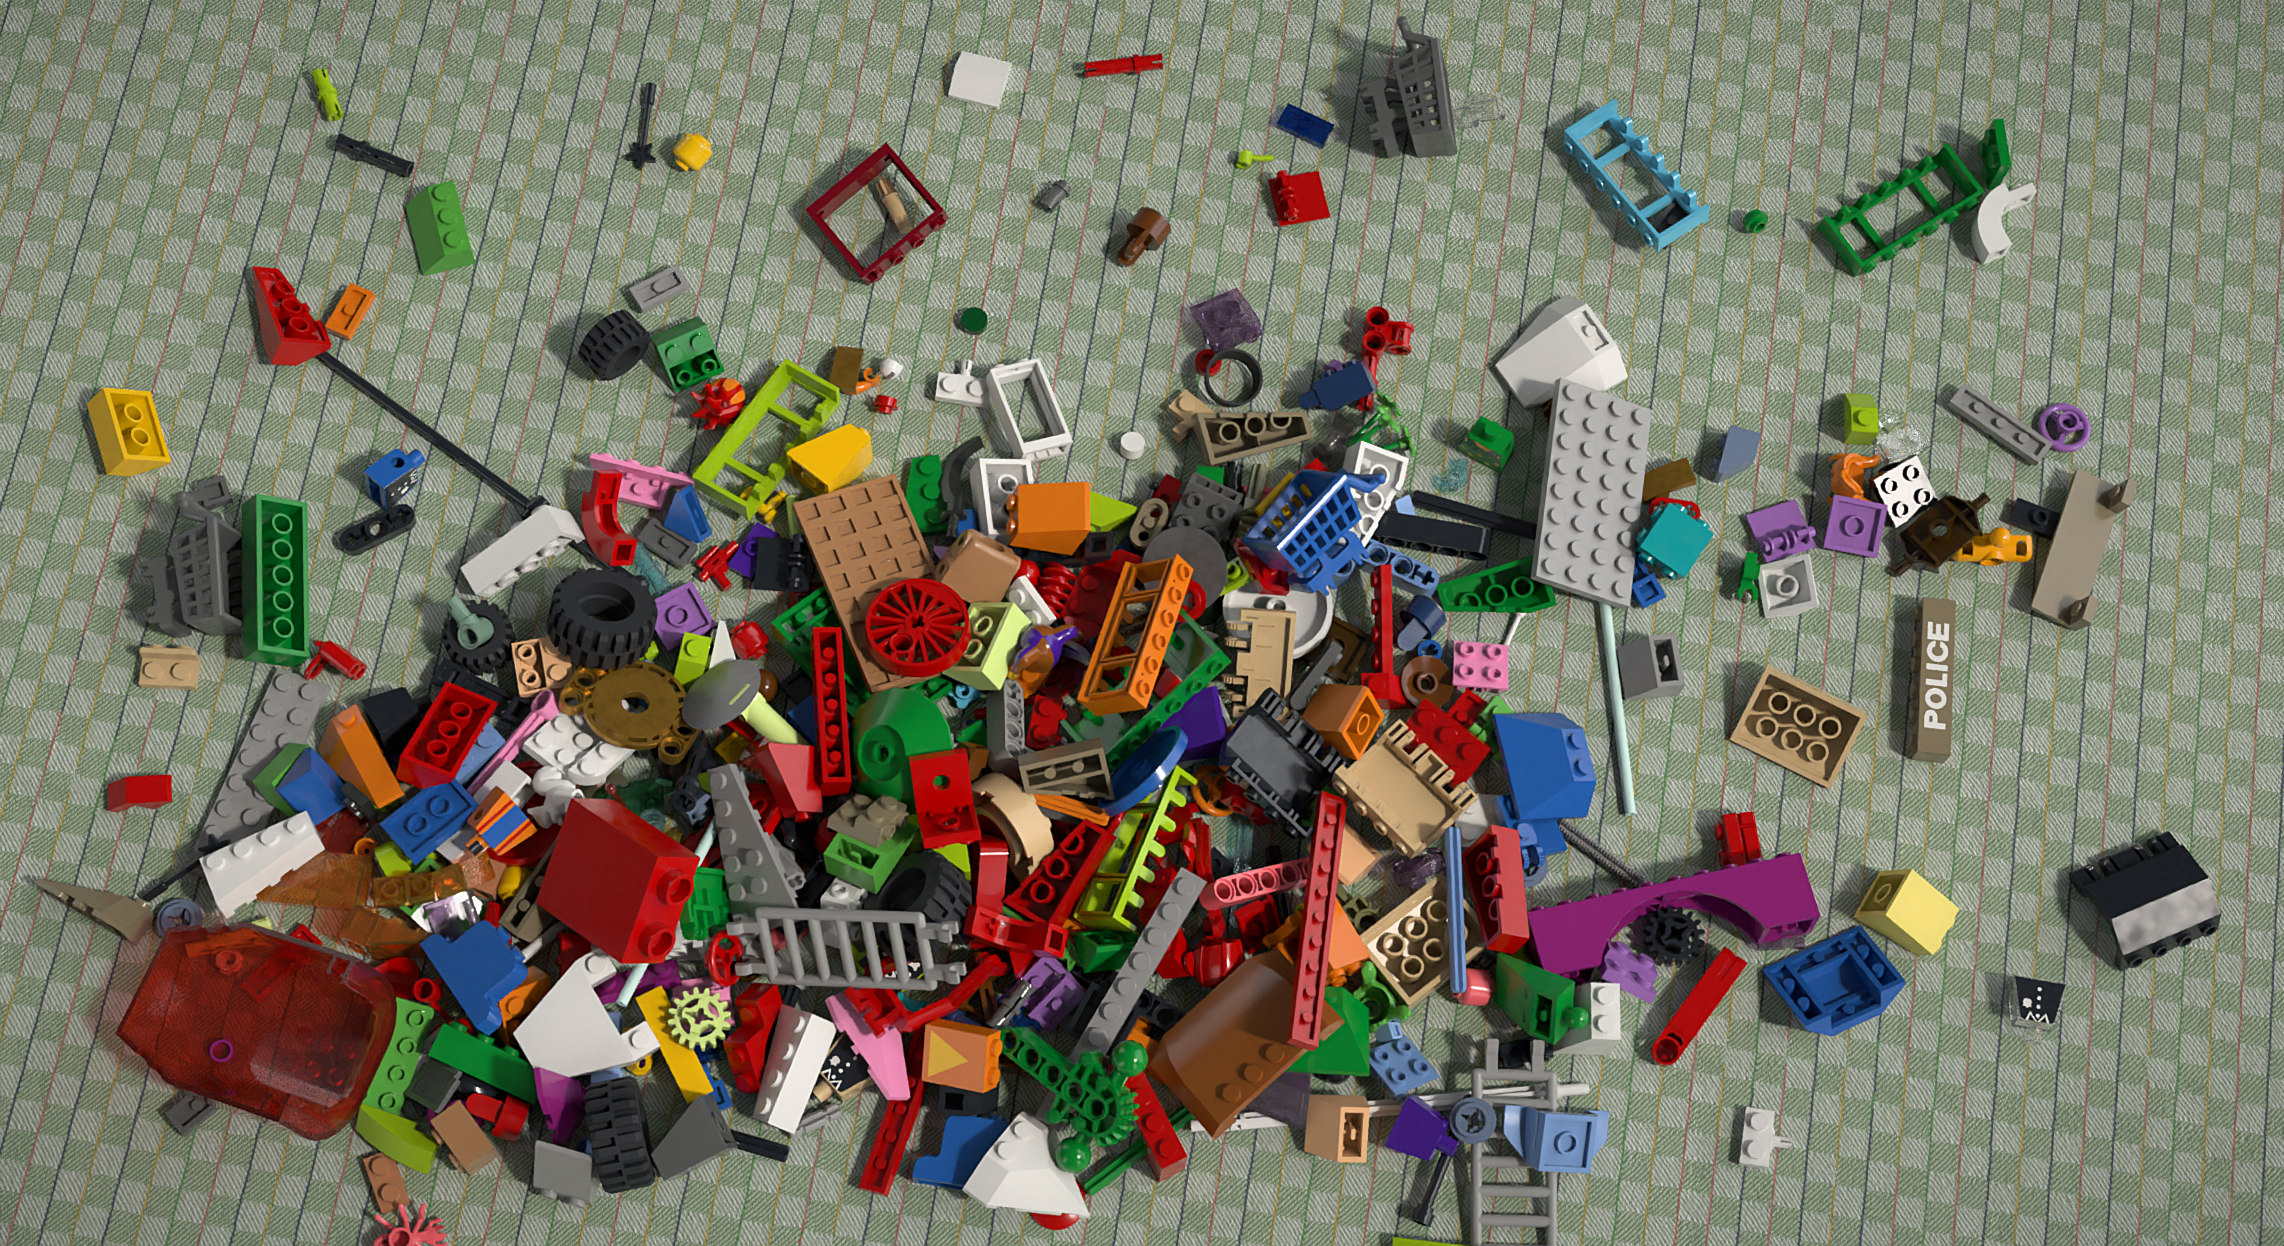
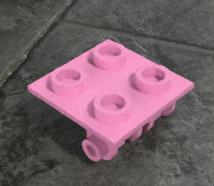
M1454 640L1453 687H1456V690L1470 689L1472 687L1473 691H1476V688H1481V692H1484L1486 688V691L1497 692L1498 694L1501 691L1508 690V645Z

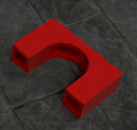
M1112 1064L1108 1066L1107 1075L1111 1074L1114 1069ZM1144 1071L1135 1077H1129L1125 1086L1130 1092L1138 1093L1133 1098V1101L1140 1105L1138 1109H1134V1113L1139 1116L1135 1122L1146 1145V1159L1160 1183L1185 1170L1188 1156Z

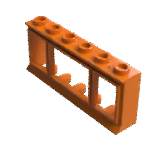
M1178 554L1171 558L1140 564L1125 561L1077 700L1095 716L1147 708L1194 570ZM1136 578L1142 583L1161 580L1159 588L1139 591L1134 587ZM1154 600L1136 653L1112 657L1110 655L1112 646L1117 648L1125 645V638L1118 632L1120 623L1125 625L1133 622V616L1126 609V606ZM1132 665L1124 688L1109 691L1108 683L1102 679L1104 670H1115L1117 667Z

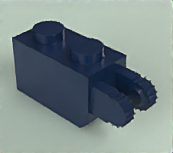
M1353 359L1342 364L1343 369L1336 373L1329 370L1318 375L1319 380L1312 383L1314 389L1302 396L1300 395L1298 402L1303 409H1314V407L1322 405L1327 410L1336 411L1377 392L1378 389L1366 361L1358 362L1357 359Z

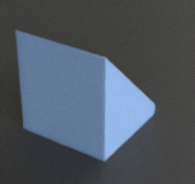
M1409 494L1394 502L1393 510L1395 512L1416 515Z
M1388 1022L1374 1032L1378 1045L1403 1037L1400 1024L1397 1022Z

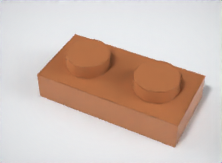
M383 1152L363 1159L383 1215L398 1210L399 1204H403L404 1207L411 1205L397 1161Z

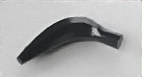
M462 1072L459 1078L460 1084L455 1090L467 1097L474 1093H481L496 1100H504L508 1093L465 1072Z

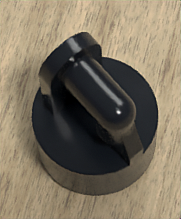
M782 815L774 829L776 838L795 851L796 858L801 862H806L813 856L815 852L814 835L817 829L815 816L812 817V821L799 823L795 822V818H784Z

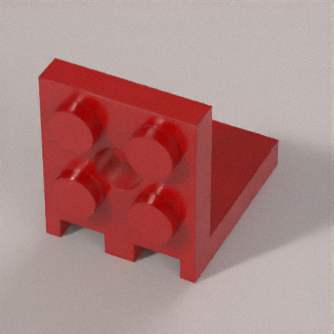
M966 748L910 756L909 763L916 814L924 849H941L946 845L957 843L967 845L976 840H982L973 803ZM939 775H945L949 778L948 782L941 786L934 784L933 781Z

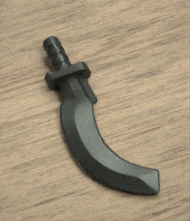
M980 436L971 438L959 446L948 458L943 469L941 491L944 502L948 503V508L941 512L940 520L943 523L948 521L946 541L949 543H954L957 540L959 521H965L968 517V511L964 509L966 494H962L961 472L966 461L984 447Z

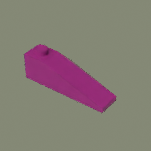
M540 1067L533 1068L537 1095L543 1114L547 1119L548 1129L554 1130V1133L551 1134L553 1144L564 1147L587 1116L585 1108L586 1088L583 1089L579 1080Z

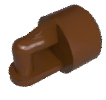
M1141 207L1126 226L1130 237L1117 253L1118 262L1122 266L1129 267L1136 262L1145 249L1158 250L1171 234V226L1168 220L1155 209Z

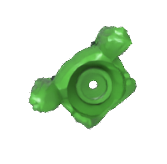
M1366 961L1362 963L1361 986L1352 995L1366 1007L1373 1009L1372 1012H1369V1033L1377 1031L1382 1025L1392 1020L1397 1023L1408 1021L1412 1015L1411 1010L1405 1004L1397 1006L1395 998L1383 984L1376 981L1377 971L1373 962Z

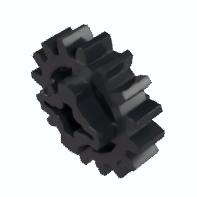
M1668 906L1665 914L1658 909L1655 913L1656 918L1650 916L1647 921L1650 926H1645L1643 929V933L1649 936L1644 938L1643 944H1650L1651 947L1648 949L1647 954L1655 953L1657 955L1655 958L1656 963L1663 959L1665 960V967H1669L1671 962H1675L1676 967L1680 968L1683 960L1689 965L1693 961L1692 956L1696 958L1699 956L1701 951L1698 948H1702L1705 944V941L1699 938L1705 934V930L1697 928L1701 921L1700 919L1695 921L1691 919L1692 911L1685 915L1683 914V907L1680 906L1676 912H1673L1672 907ZM1659 926V927H1660V928H1659V931L1661 932V937L1657 940V939H1656V930H1657V927ZM1670 934L1672 936L1681 934L1678 940L1673 938L1666 941ZM1691 934L1692 943H1691V946H1690V948H1689V947H1688L1689 943L1687 942V937H1688V935Z

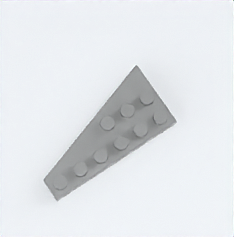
M726 764L707 770L733 922L735 914L755 917L754 912L758 907L799 908L795 900L798 896L794 888H790L785 879V868L768 832H764L759 823L761 817L758 811L753 810L748 799L749 791L737 765ZM767 919L770 930L783 926L782 919ZM794 920V923H797V922H800V921H804V920ZM743 933L737 936L746 937L757 933Z

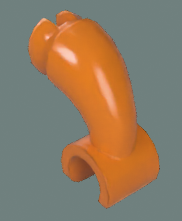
M867 368L863 374L864 380L857 383L856 393H843L856 395L865 392L869 388H874L880 382V375H877L874 379H869L872 368Z

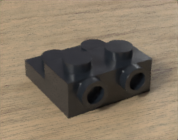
M1101 979L1100 983L1097 981L1091 982L1065 1033L1078 1040L1081 1038L1112 983ZM1138 998L1105 1054L1110 1058L1113 1049L1120 1042L1127 1040L1129 1035L1132 1034L1145 1008L1140 1006L1141 999Z

